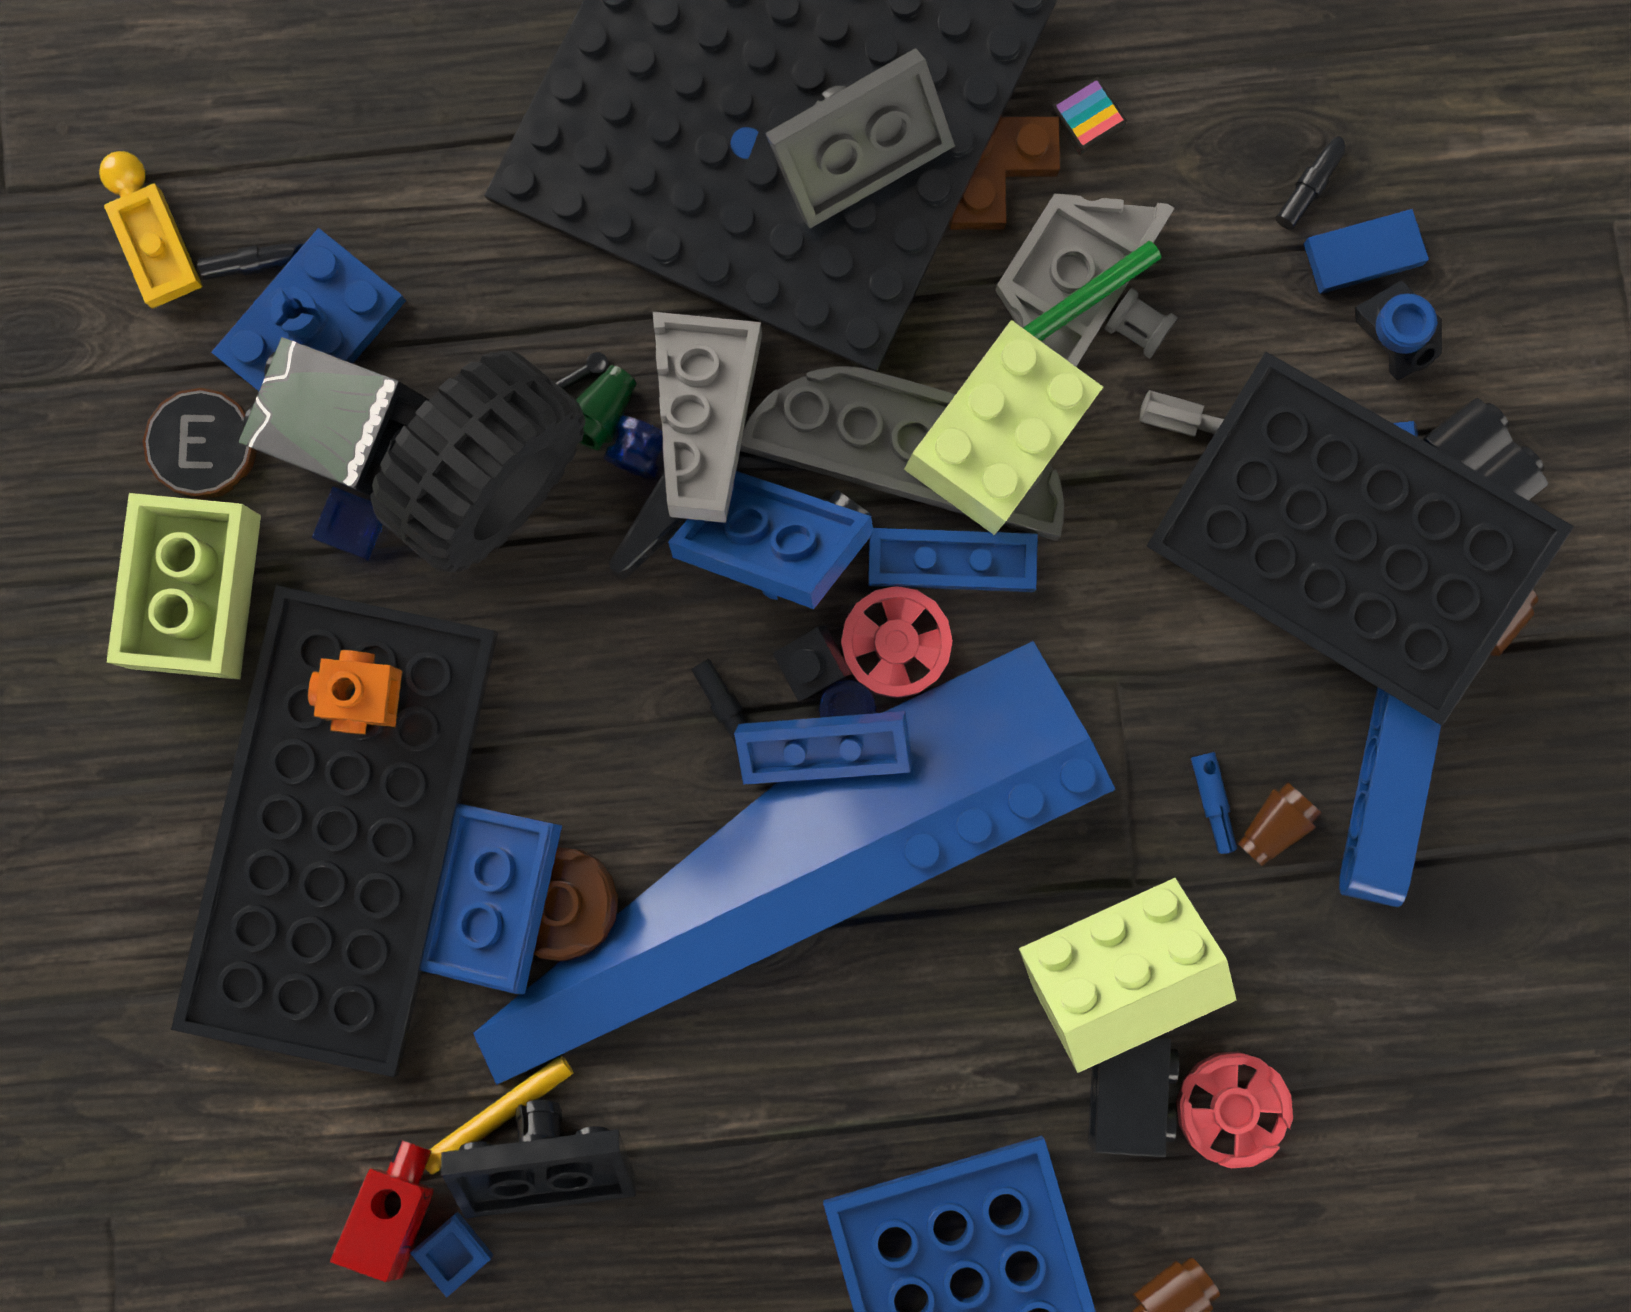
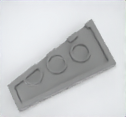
M653 312L670 517L726 523L762 339L761 322Z

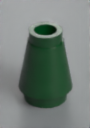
M610 365L606 372L576 399L582 408L585 418L584 435L579 443L590 449L599 450L604 442H612L632 392L637 386L636 380L620 367Z

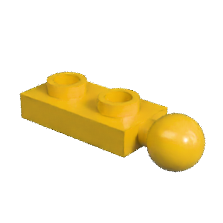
M116 151L107 155L100 165V179L110 192L120 195L121 198L105 204L104 207L145 303L153 309L202 288L201 281L162 190L155 183L141 189L145 181V169L142 162L135 155L126 151Z

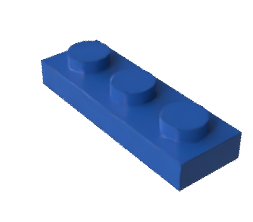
M873 528L874 533L869 538L868 586L1034 592L1036 590L1038 534L997 532L993 535L991 532Z
M905 711L738 724L734 732L743 785L910 773L913 764Z

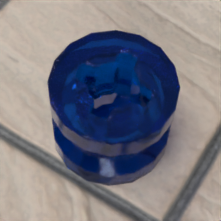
M620 416L616 425L619 433L615 444L607 447L603 458L627 472L647 479H655L659 470L656 460L660 451L663 450V431L641 420Z

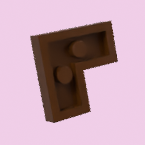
M1059 117L1000 118L950 222V230L1004 229L1006 225V177L1058 176L1060 170Z

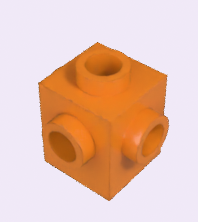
M340 650L339 660L321 658L319 672L314 671L312 673L308 689L309 704L315 706L314 716L331 720L330 731L365 735L367 724L395 727L402 670L391 665L374 664L375 654ZM355 688V693L351 697V692Z

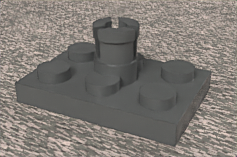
M916 48L848 87L834 86L822 93L825 100H817L816 105L765 133L800 215L809 228L814 227L955 147L926 59Z

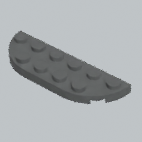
M829 367L807 372L806 376L792 381L769 394L756 408L743 430L740 451L966 515L904 470L914 450L956 394L864 368ZM1050 462L1003 526L1026 533L1038 534L1040 537L1054 541L1061 537L1064 520L1063 492L1057 470H1053Z

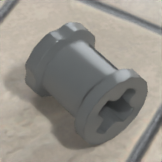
M1131 288L1112 314L1104 330L1110 334L1115 331L1119 332L1144 349L1143 355L1151 359L1178 317L1172 313L1167 316L1140 300L1138 298L1139 292Z

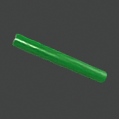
M1147 241L1031 321L1023 329L1042 342L1161 259L1160 251L1152 241Z

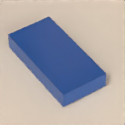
M1413 209L1312 236L1304 242L1319 294L1420 267L1429 260Z

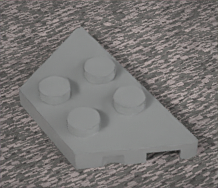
M1054 193L998 282L995 291L1016 324L1023 328L1147 241L1154 243L1171 216L1174 207L1165 203H1157L1156 207L1124 205V200L1110 198L1089 201L1077 195ZM1129 282L1047 337L1042 343L1077 367Z

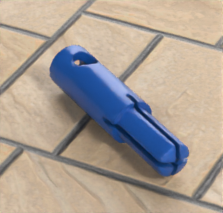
M1211 752L1191 757L1206 818L1209 817L1217 851L1220 854L1233 852L1237 849V844L1228 814L1231 810L1216 753Z

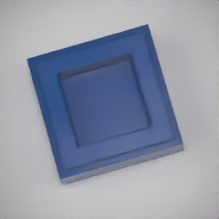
M458 1211L410 1252L446 1298L494 1256Z

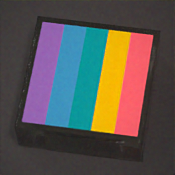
M1098 77L1052 104L1050 110L1053 117H1059L1060 128L1079 156L1123 129L1127 123V119Z

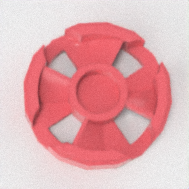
M894 586L875 590L856 603L845 620L841 648L848 668L860 684L875 695L897 699L919 694L937 681L949 663L953 640L948 619L934 600L918 590ZM875 603H882L888 620L880 627L864 614V611ZM926 609L935 619L937 629L918 635L912 624ZM875 651L881 661L867 675L859 666L856 657ZM915 657L930 672L920 680L910 683L904 664Z
M1239 1051L1215 1053L1196 1063L1183 1079L1176 1100L1178 1124L1188 1144L1207 1160L1231 1169L1254 1167L1273 1157L1280 1148L1277 1145L1284 1138L1286 1129H1290L1293 1121L1291 1094L1281 1075L1260 1058ZM1243 1064L1256 1069L1245 1089L1238 1087V1065ZM1195 1084L1213 1095L1210 1109L1192 1108L1189 1099ZM1260 1112L1277 1113L1276 1123L1271 1133L1257 1125ZM1221 1129L1235 1134L1234 1154H1225L1210 1148Z

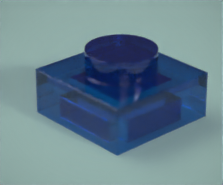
M332 487L312 539L368 561L383 524L377 519L370 500Z

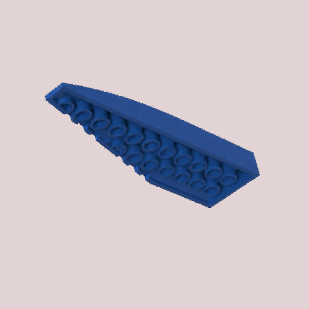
M1034 641L883 712L905 711L913 761L910 773L777 782L616 915V921L603 943L587 955L569 961H560L529 986L525 994L518 995L473 1033L496 1085L1116 790L1090 736Z

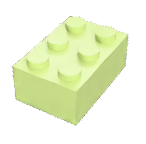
M1011 320L914 450L904 470L995 535L1087 411L1103 386Z
M129 493L107 663L135 670L240 680L261 515L239 503Z
M1176 878L1019 948L1032 987L1077 1073L1237 1001L1228 961Z

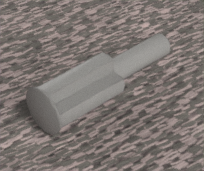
M1149 390L1141 405L1139 422L1195 437L1197 429L1215 434L1224 419L1203 414L1204 405Z

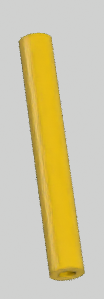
M562 1055L558 1056L429 1150L432 1152L425 1169L431 1175L435 1174L441 1169V1152L459 1150L466 1143L481 1141L513 1118L519 1105L522 1104L527 1107L528 1101L538 1100L574 1074L566 1059Z

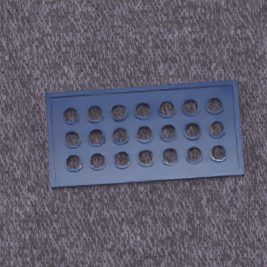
M1043 1136L823 1200L854 1312H901L896 1307L894 1298L897 1291L907 1284L919 1285L928 1295L927 1303L920 1312H1029L1035 1308H1044L1050 1312H1096ZM1002 1194L1015 1196L1021 1204L1019 1217L1009 1225H999L989 1217V1206L992 1200ZM952 1210L964 1216L966 1219V1229L959 1239L950 1242L943 1241L933 1231L934 1221L942 1212ZM891 1227L902 1228L911 1237L909 1250L898 1258L884 1255L878 1247L880 1235ZM1027 1251L1037 1258L1035 1274L1026 1281L1012 1280L1005 1271L1008 1258L1015 1252ZM965 1267L977 1270L983 1279L979 1292L969 1298L959 1297L950 1289L952 1275L957 1270Z

